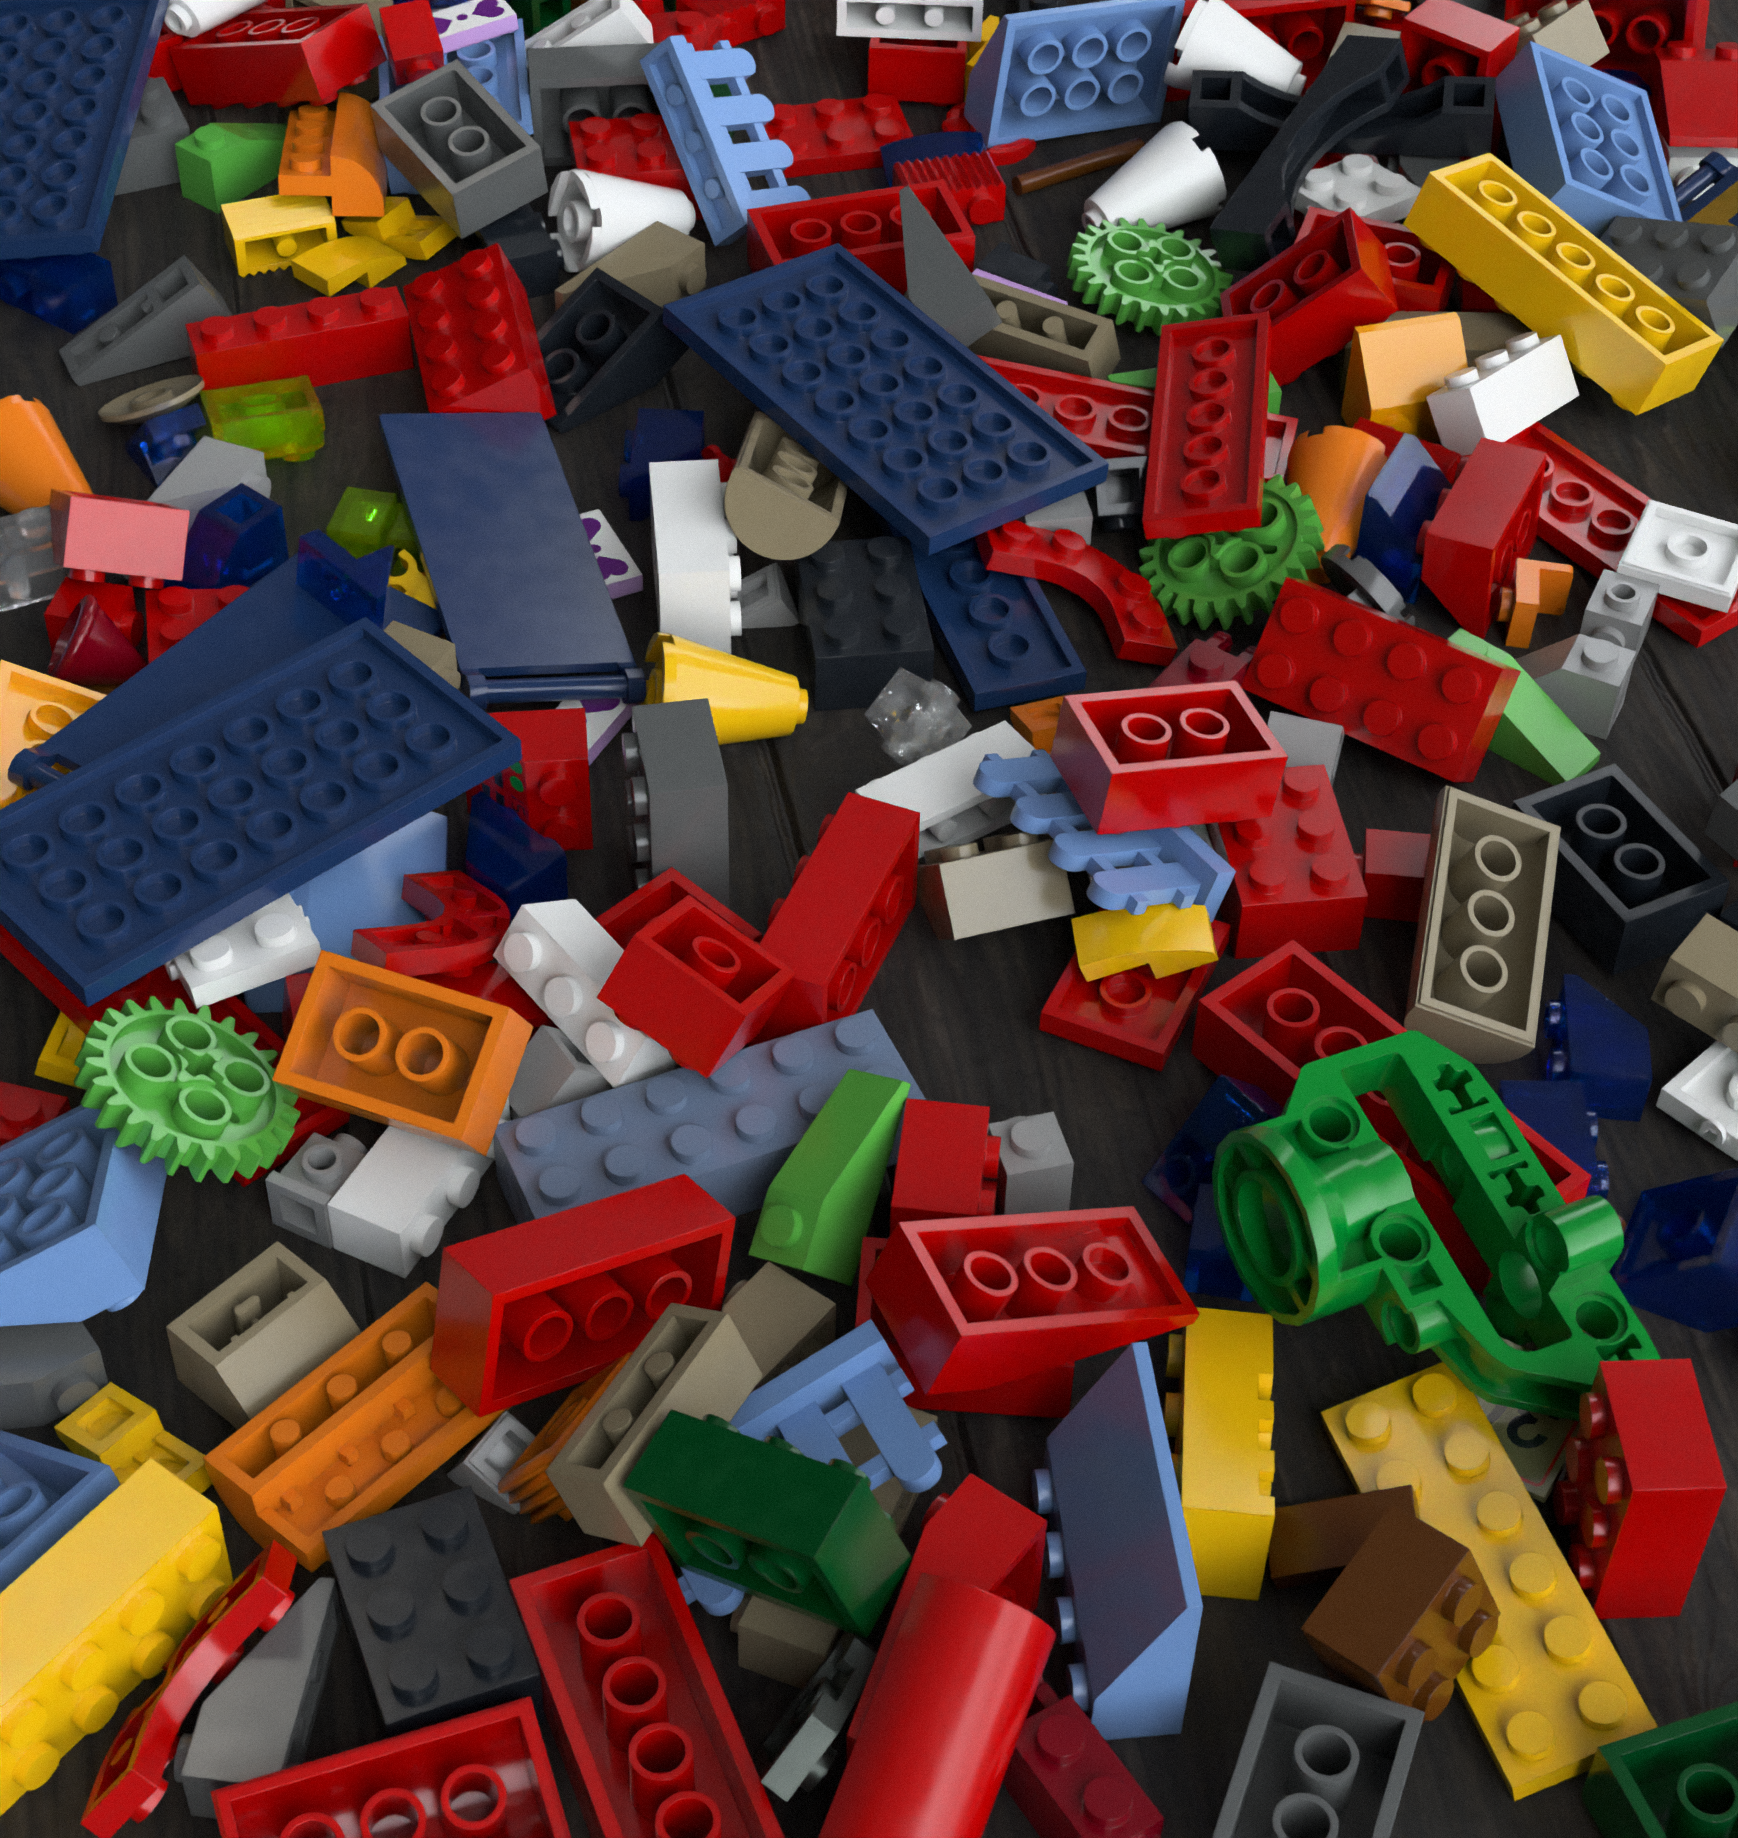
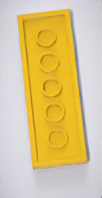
M1444 1362L1320 1412L1323 1427L1357 1494L1412 1484L1417 1495L1420 1520L1466 1546L1473 1554L1501 1614L1498 1617L1496 1634L1489 1647L1479 1657H1470L1453 1682L1514 1801L1590 1770L1599 1746L1658 1727L1474 1393L1458 1379Z

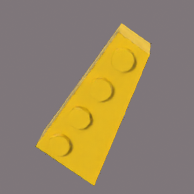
M1196 1307L1200 1315L1194 1324L1184 1326L1182 1335L1169 1334L1165 1377L1178 1378V1393L1166 1392L1163 1411L1167 1437H1176L1175 1453H1171L1200 1594L1258 1601L1275 1519V1497H1271V1482H1273L1275 1472L1274 1450H1270L1274 1424V1401H1270L1273 1384V1317L1270 1314Z

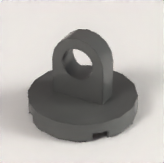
M1335 544L1321 557V565L1327 577L1341 595L1415 626L1414 615L1409 613L1405 618L1401 615L1400 612L1406 605L1403 603V597L1390 581L1366 558L1363 559L1358 555L1351 561L1346 557L1351 551L1350 546Z

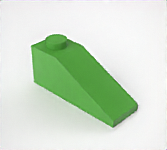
M209 123L176 143L175 151L182 196L219 214L221 212V205L238 202L277 178L287 124Z
M1461 628L1447 639L1521 671L1489 744V750L1554 786L1585 775L1599 762L1601 753L1510 654Z
M848 1069L770 1184L748 1255L802 1273L852 1286L861 1255L862 1238L866 1237L911 1086L910 1083Z

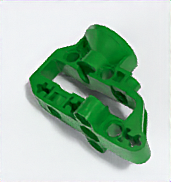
M1410 1030L1305 1064L1301 1068L1292 1094L1287 1099L1280 1117L1229 1132L1217 1146L1212 1179L1214 1206L1224 1244L1240 1279L1263 1310L1281 1324L1301 1326L1363 1303L1387 1346L1397 1342L1409 1354H1416L1431 1348L1471 1392L1486 1402L1579 1422L1581 1395L1583 1393H1590L1600 1361L1661 1359L1650 1336L1609 1273L1624 1246V1233L1615 1209L1606 1199L1599 1195H1590L1566 1204L1504 1104L1477 1068L1468 1060L1419 1031ZM1375 1090L1380 1091L1384 1095L1423 1161L1430 1160L1455 1200L1452 1209L1493 1275L1482 1292L1483 1295H1487L1486 1311L1488 1317L1416 1200L1410 1177L1401 1159L1389 1145L1380 1140L1357 1102L1356 1096ZM1386 1253H1389V1254L1395 1256V1257L1398 1258L1399 1260L1393 1259L1392 1257L1388 1256ZM1500 1337L1521 1346L1534 1342L1538 1350L1530 1352L1516 1350L1507 1345Z

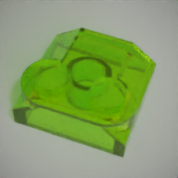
M308 375L214 390H201L199 392L211 437L214 439L264 452L265 460L282 457L285 461L289 462L311 459L315 456V451L322 448L325 444L323 408Z

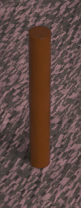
M1138 137L1014 176L1012 178L1013 190L1016 195L1020 196L1125 163L1145 144Z

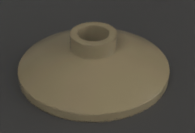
M185 375L158 381L115 398L105 404L98 411V414L103 422L115 424L144 423L147 432L159 431L178 422L175 411L190 402L204 388L205 383L202 376Z

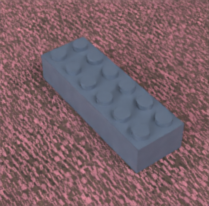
M873 1009L741 1049L708 1079L697 1071H691L682 1067L498 1124L493 1136L497 1180L518 1225L684 1173L736 1217L763 1208L770 1184L849 1068L908 1082L911 1086L907 1098L926 1099ZM905 1106L887 1167L897 1164Z

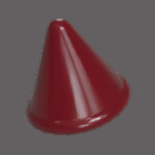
M89 594L78 602L69 616L52 653L46 675L78 686L121 685L147 666L148 663L99 606L97 598Z

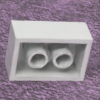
M718 459L649 462L651 544L658 630L660 633L673 634L731 654V636H742L740 601H730V598H737V591H741L740 557L733 556V554L737 553V537L733 533L728 520L724 519L726 517L724 496L728 482H720Z

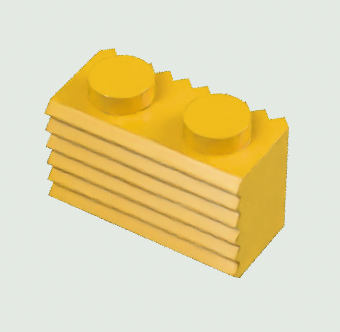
M278 194L220 206L225 242L237 272L243 278L248 273L253 276L259 271L265 274L269 269L275 272L279 267L286 270L289 265L292 267L291 260L320 244L337 239L335 217L332 216V210L325 196H285Z

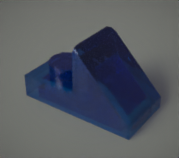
M198 403L146 421L124 445L128 455L157 489L197 445L198 442L195 435L206 425V421Z
M316 529L299 536L296 584L346 625L367 617L380 629L384 630L390 593L394 546L388 545L356 559L345 548L339 546L321 530Z

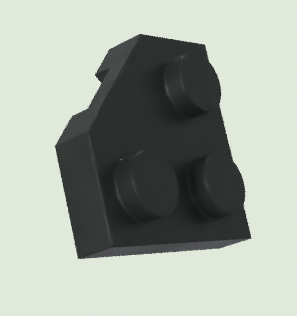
M847 1631L843 1634L752 1755L760 1781L786 1802L799 1786L807 1792L811 1791L829 1770L837 1756V1751L829 1745L838 1735L849 1713L856 1711L877 1656V1651L860 1636Z

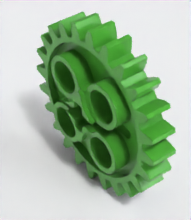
M1119 218L1117 227L1106 220H1101L1099 228L1088 225L1085 234H1077L1066 265L1069 267L1066 275L1067 278L1074 280L1071 289L1076 292H1084L1082 299L1084 304L1098 303V315L1113 313L1116 315L1115 324L1120 325L1128 320L1134 322L1135 331L1141 332L1144 326L1152 327L1157 336H1161L1162 325L1223 317L1220 294L1231 287L1233 275L1225 273L1226 269H1222L1220 261H1214L1217 253L1215 250L1200 249L1201 239L1187 241L1183 239L1184 230L1179 229L1174 233L1166 232V227L1161 222L1157 224L1156 228H1150L1144 219L1140 218L1137 226H1132L1124 218Z
M1277 474L1267 483L1265 480L1263 482L1261 527L1246 528L1238 532L1219 531L1193 534L1178 539L1158 538L1146 540L1149 546L1139 550V555L1144 564L1139 570L1142 577L1151 584L1150 592L1160 604L1166 617L1176 613L1180 624L1183 626L1196 617L1201 630H1206L1214 618H1219L1223 629L1228 630L1235 616L1241 615L1244 622L1250 625L1253 622V611L1261 608L1266 614L1270 615L1273 609L1272 601L1277 599L1286 577L1309 581L1305 570L1320 567L1316 552L1325 549V544L1320 534L1324 529L1310 495H1302L1300 487L1296 482L1285 486L1282 475Z
M155 996L149 997L144 1009L131 999L125 1001L120 1012L109 1007L106 1009L100 1022H93L74 1065L80 1068L74 1080V1085L87 1089L81 1105L82 1107L101 1110L94 1124L97 1128L107 1129L116 1127L120 1131L114 1144L115 1146L121 1148L135 1143L141 1147L139 1162L146 1164L155 1156L164 1159L166 1173L171 1176L176 1173L180 1165L187 1166L196 1182H202L208 1169H212L223 1183L230 1181L235 1170L245 1178L250 1179L253 1177L258 1166L269 1169L276 1156L283 1153L295 1131L293 1127L300 1117V1111L293 1107L299 1096L272 1080L276 1068L271 1066L278 1055L275 1050L258 1051L254 1047L258 1038L256 1032L240 1036L233 1031L235 1018L230 1016L219 1024L211 1020L209 1006L203 1005L196 1015L188 1012L186 1005L180 998L175 999L170 1010H166Z

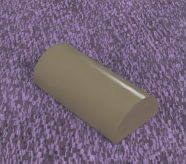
M755 411L726 486L724 496L725 513L733 533L753 552L775 560L799 559L819 550L833 536L840 524L848 486L769 416L761 411Z
M1447 785L1438 793L1434 805L1404 1018L1405 1029L1423 1033L1473 1064H1495L1516 1060L1535 1048L1561 827Z

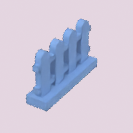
M684 35L668 36L639 61L715 247L730 245L747 232V209L811 200V198L802 187L797 185L788 186L783 171L792 165L793 154L788 145L783 141L769 140L764 125L774 118V107L764 95L750 94L745 80L753 75L756 70V64L751 54L742 48H732L729 40L718 41L712 46L713 50L695 51L693 44L687 43ZM728 84L732 96L714 98L709 85ZM746 130L751 142L733 144L728 131ZM765 175L770 188L752 191L747 177Z
M1044 749L1032 750L1030 757L1002 759L997 753L985 754L974 776L973 784L980 792L995 798L1011 797L1016 802L1010 815V821L1014 826L1030 834L1048 833L1054 839L1048 852V858L1053 864L1071 872L1087 871L1093 877L1086 893L1088 898L1096 905L1108 910L1126 909L1132 916L1144 914L1147 906L1174 903L1179 909L1191 908L1192 904L1205 905L1209 913L1210 922H1213L1236 870L1188 826L1131 831L1122 834L1097 835L1094 830L1078 832L1077 830L1092 829L1093 827L1050 755ZM1129 865H1132V866H1133V867H1130V868H1122V869H1116V868H1115V867L1129 866Z
M872 1319L750 1393L730 1421L741 1434L763 1442L767 1436H775L795 1446L806 1457L826 1464L831 1459L836 1458L852 1465L853 1463L838 1438L864 1423L881 1451L880 1454L857 1467L871 1480V1491L896 1476L905 1490L920 1493L932 1488L939 1481L942 1474V1464L935 1451L946 1445L947 1441L934 1420L920 1428L902 1398L915 1390ZM681 1568L684 1576L677 1579L687 1605L698 1600L707 1613L714 1616H724L737 1609L743 1601L745 1592Z

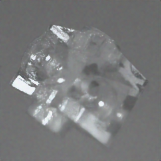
M901 667L864 714L885 739L881 745L882 749L903 766H908L926 755H931L961 741L972 727L956 707L960 702V698L950 688L935 679H931L928 682Z

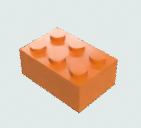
M321 950L272 1080L301 1098L486 1157L533 1026L510 1007Z

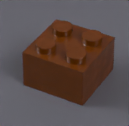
M1392 1503L1304 1623L1301 1630L1332 1682L1425 1712L1423 1724L1425 1720L1432 1721L1443 1712L1453 1693V1681L1470 1657H1479L1489 1647L1496 1634L1498 1617L1501 1613L1471 1550Z

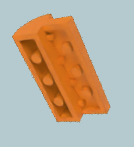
M339 92L336 111H328V107L324 105L311 106L310 104L300 106L298 110H290L278 173L279 195L331 196L332 216L384 217L388 184L387 167L383 152L379 147L370 108L371 103L355 94Z
M427 1281L203 1457L210 1480L223 1503L242 1528L263 1549L274 1539L298 1557V1563L311 1573L327 1561L323 1531L386 1512L498 1419L505 1410L511 1408L508 1407L478 1418L430 1370L438 1289Z

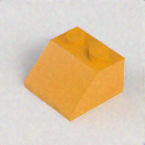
M1450 312L1354 327L1341 416L1349 428H1353L1354 423H1357L1359 417L1381 425L1391 426L1397 431L1430 443L1440 441L1426 397L1446 385L1445 376L1468 368L1458 314Z

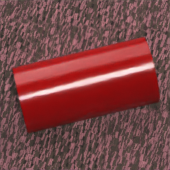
M922 1573L818 1838H982L1056 1639L1055 1631L1034 1614L999 1596L956 1580Z
M531 1696L210 1791L221 1838H571Z

